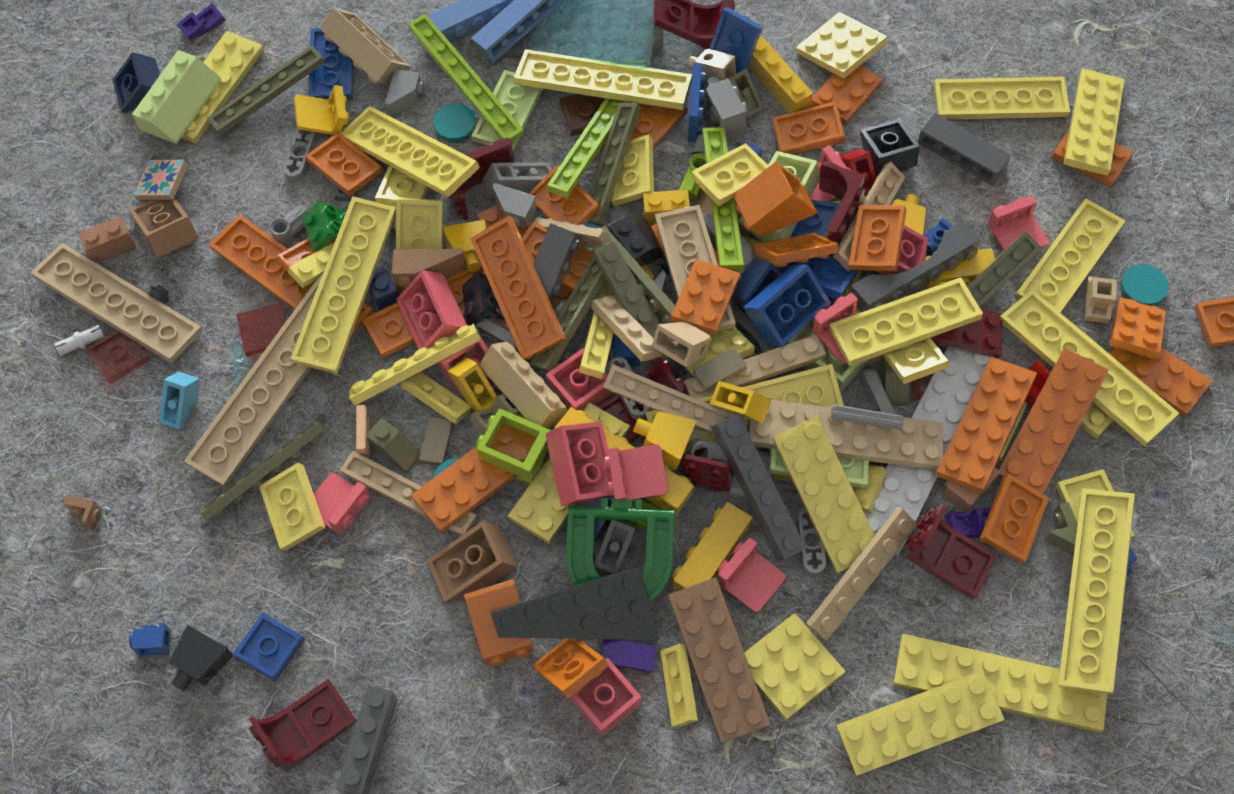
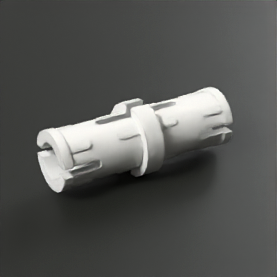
M98 324L88 330L75 332L73 336L56 342L55 346L62 357L79 348L85 349L86 345L105 338V335Z

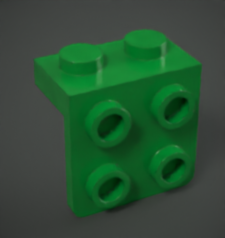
M317 201L310 211L305 214L303 222L313 251L321 250L333 238H337L347 211L335 208L331 204Z

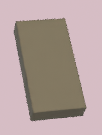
M733 347L693 369V374L707 392L716 387L718 381L724 382L746 370L747 364Z
M429 416L419 457L420 463L439 466L445 461L453 428L451 421Z

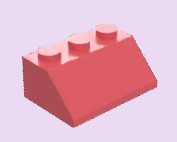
M421 270L396 299L418 349L429 348L438 339L445 336L450 337L459 328L467 325L443 273Z
M602 421L560 426L545 433L561 507L582 504L611 496L609 481H612L611 471H607L605 465V456H608V446Z

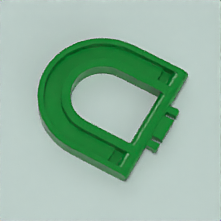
M608 498L601 499V506L569 505L566 563L573 585L602 577L594 564L595 519L647 521L646 563L641 572V577L648 601L651 602L665 587L672 569L675 510L642 508V499H636L635 508L632 507V499L617 501L615 498H612V505L610 507L608 506Z

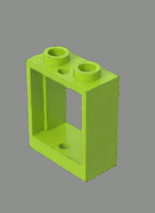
M499 408L496 415L490 417L487 424L488 429L484 436L481 435L477 440L476 449L480 460L532 481L549 450L545 433L552 430ZM503 423L537 438L524 463L489 448Z

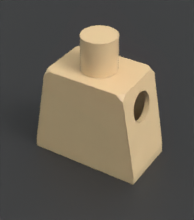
M710 49L705 50L698 58L691 56L687 63V67L692 70L693 62L702 63L701 72H705L704 89H707V81L711 76H717L722 81L736 74L735 56Z
M687 322L659 324L652 347L683 366L688 367L705 358L711 337L707 332L701 331Z

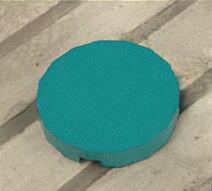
M460 103L445 105L433 117L434 130L444 141H464V138L472 136L476 128L475 114L468 106Z
M1138 264L1125 271L1120 281V290L1127 299L1154 306L1164 300L1169 290V285L1165 274L1158 268L1147 264Z

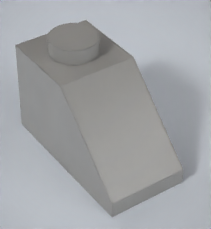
M394 69L385 103L388 116L394 117L418 103L420 94L424 93L425 88L424 81H421L420 72Z
M494 183L492 186L494 199L503 218L510 216L513 218L517 228L520 227L527 230L537 210L536 196Z

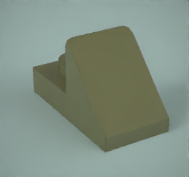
M747 69L729 77L732 85H735L739 91L741 102H745L748 115H746V118L764 108Z
M1069 502L1059 504L1053 513L1054 524L1060 529L1049 532L1044 540L1074 555L1078 523Z

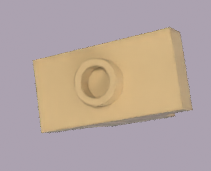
M1088 277L1086 281L1085 321L1105 324L1110 322L1112 308L1116 301L1117 280Z

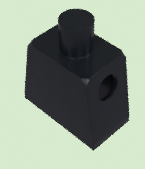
M187 625L169 662L179 671L171 684L183 692L192 680L205 686L233 657V653L224 645Z

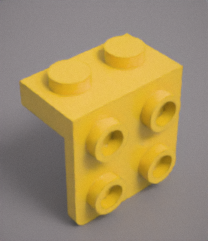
M334 85L328 99L295 95L294 108L297 128L330 135L340 133L343 126L347 125L349 113L345 109L347 98L343 94V86Z

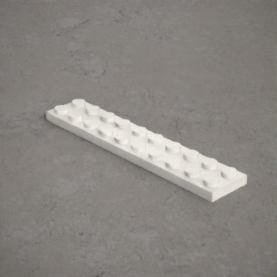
M949 346L944 353L948 360V368L934 373L912 416L913 419L943 422V456L990 359L989 356ZM896 464L887 465V474L879 496L874 502L872 514L864 513L874 535L877 534L897 507L903 508L916 522L937 479V470ZM906 540L894 555L899 556Z

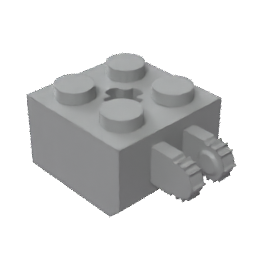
M711 76L707 81L705 113L710 127H725L727 143L744 138L745 128H747L746 115H748L745 102H741L739 91L735 85H732L729 78L720 81L719 77Z

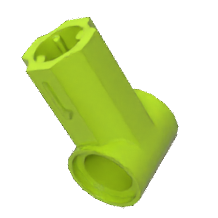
M700 153L690 158V166L679 189L688 190L689 200L691 201L697 200L702 189L691 178L692 171L706 164L705 155Z

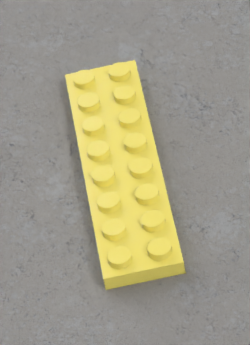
M526 49L514 76V84L680 110L684 109L692 82V74Z
M371 106L340 132L360 150L446 197L454 193L457 188L480 168L476 160Z
M352 196L291 356L292 363L334 374L338 373L394 221L396 207Z
M1033 289L1000 316L1002 324L1053 368L1063 349L1066 348L1109 369L1092 402L1144 447L1179 415V412Z
M833 364L742 387L755 391L769 400L830 408L833 405L844 406ZM713 395L699 398L698 400L709 404ZM660 411L646 412L647 422L653 423L656 413ZM694 426L688 443L697 438L703 441L717 442L713 433Z
M1082 489L1058 682L1060 688L1114 695L1135 493Z
M903 633L901 635L893 685L925 692L983 670L1000 710L1101 733L1104 731L1107 694L1060 688L1058 685L1060 669Z

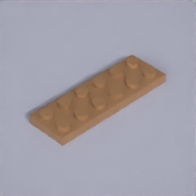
M715 577L668 594L721 743L771 726L717 578Z

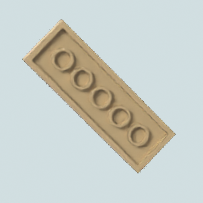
M700 205L655 214L656 225L678 299L696 259L718 266ZM730 303L718 331L735 328L736 323Z

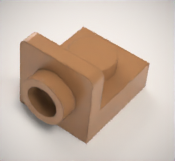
M70 495L65 496L63 505L70 511L69 513L82 518L81 523L88 530H94L96 524L101 520L102 508L94 500Z

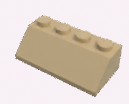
M333 7L319 27L325 33L324 37L331 43H336L339 46L338 50L343 55L354 60L353 65L362 71L364 70L368 74L367 78L375 84H389L392 81L394 69L408 71L411 68L398 53L355 13Z
M502 342L490 346L479 364L483 371L528 421L547 429L555 427L567 413V408L560 401V398L551 391L544 380L532 370L529 363L523 360L511 344Z

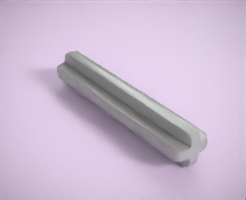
M833 405L831 409V418L836 420L901 430L904 424V417L902 415L841 405Z

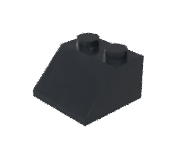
M901 119L860 130L863 148L871 154L876 177H878L884 165L892 162L899 171L917 166L920 146Z
M626 215L608 225V230L641 267L664 256L651 231V225L644 217Z

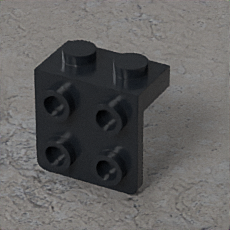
M476 272L462 285L467 325L474 324L476 326L488 315L505 320L486 274Z

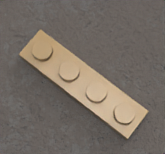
M537 217L534 221L546 228L552 223L575 232L580 236L581 246L596 249L610 242L607 232L601 228L595 229L585 225L579 226L568 222L554 221L550 218L543 219Z
M613 296L592 300L591 308L642 362L662 357V352L652 347V336Z

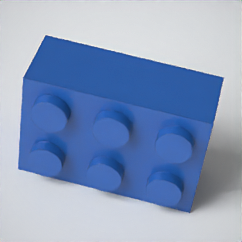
M791 265L743 308L766 345L782 347L812 321L820 310L829 306L831 302L808 265Z

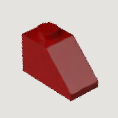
M857 149L841 155L842 162L847 168L849 167L851 170L865 175L863 189H865L864 196L867 197L876 181L870 152Z

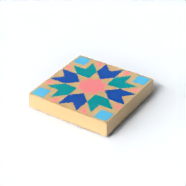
M185 159L149 160L134 196L137 200H173L189 164Z

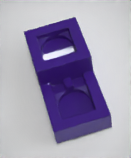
M211 3L197 16L191 12L176 25L187 39L190 40L208 33L226 21V19Z
M976 508L972 512L950 511L945 515L946 522L950 527L968 538L980 537L991 509Z
M603 639L600 655L604 659L608 658L617 669L623 670L628 668L650 674L654 669L657 647L625 640Z

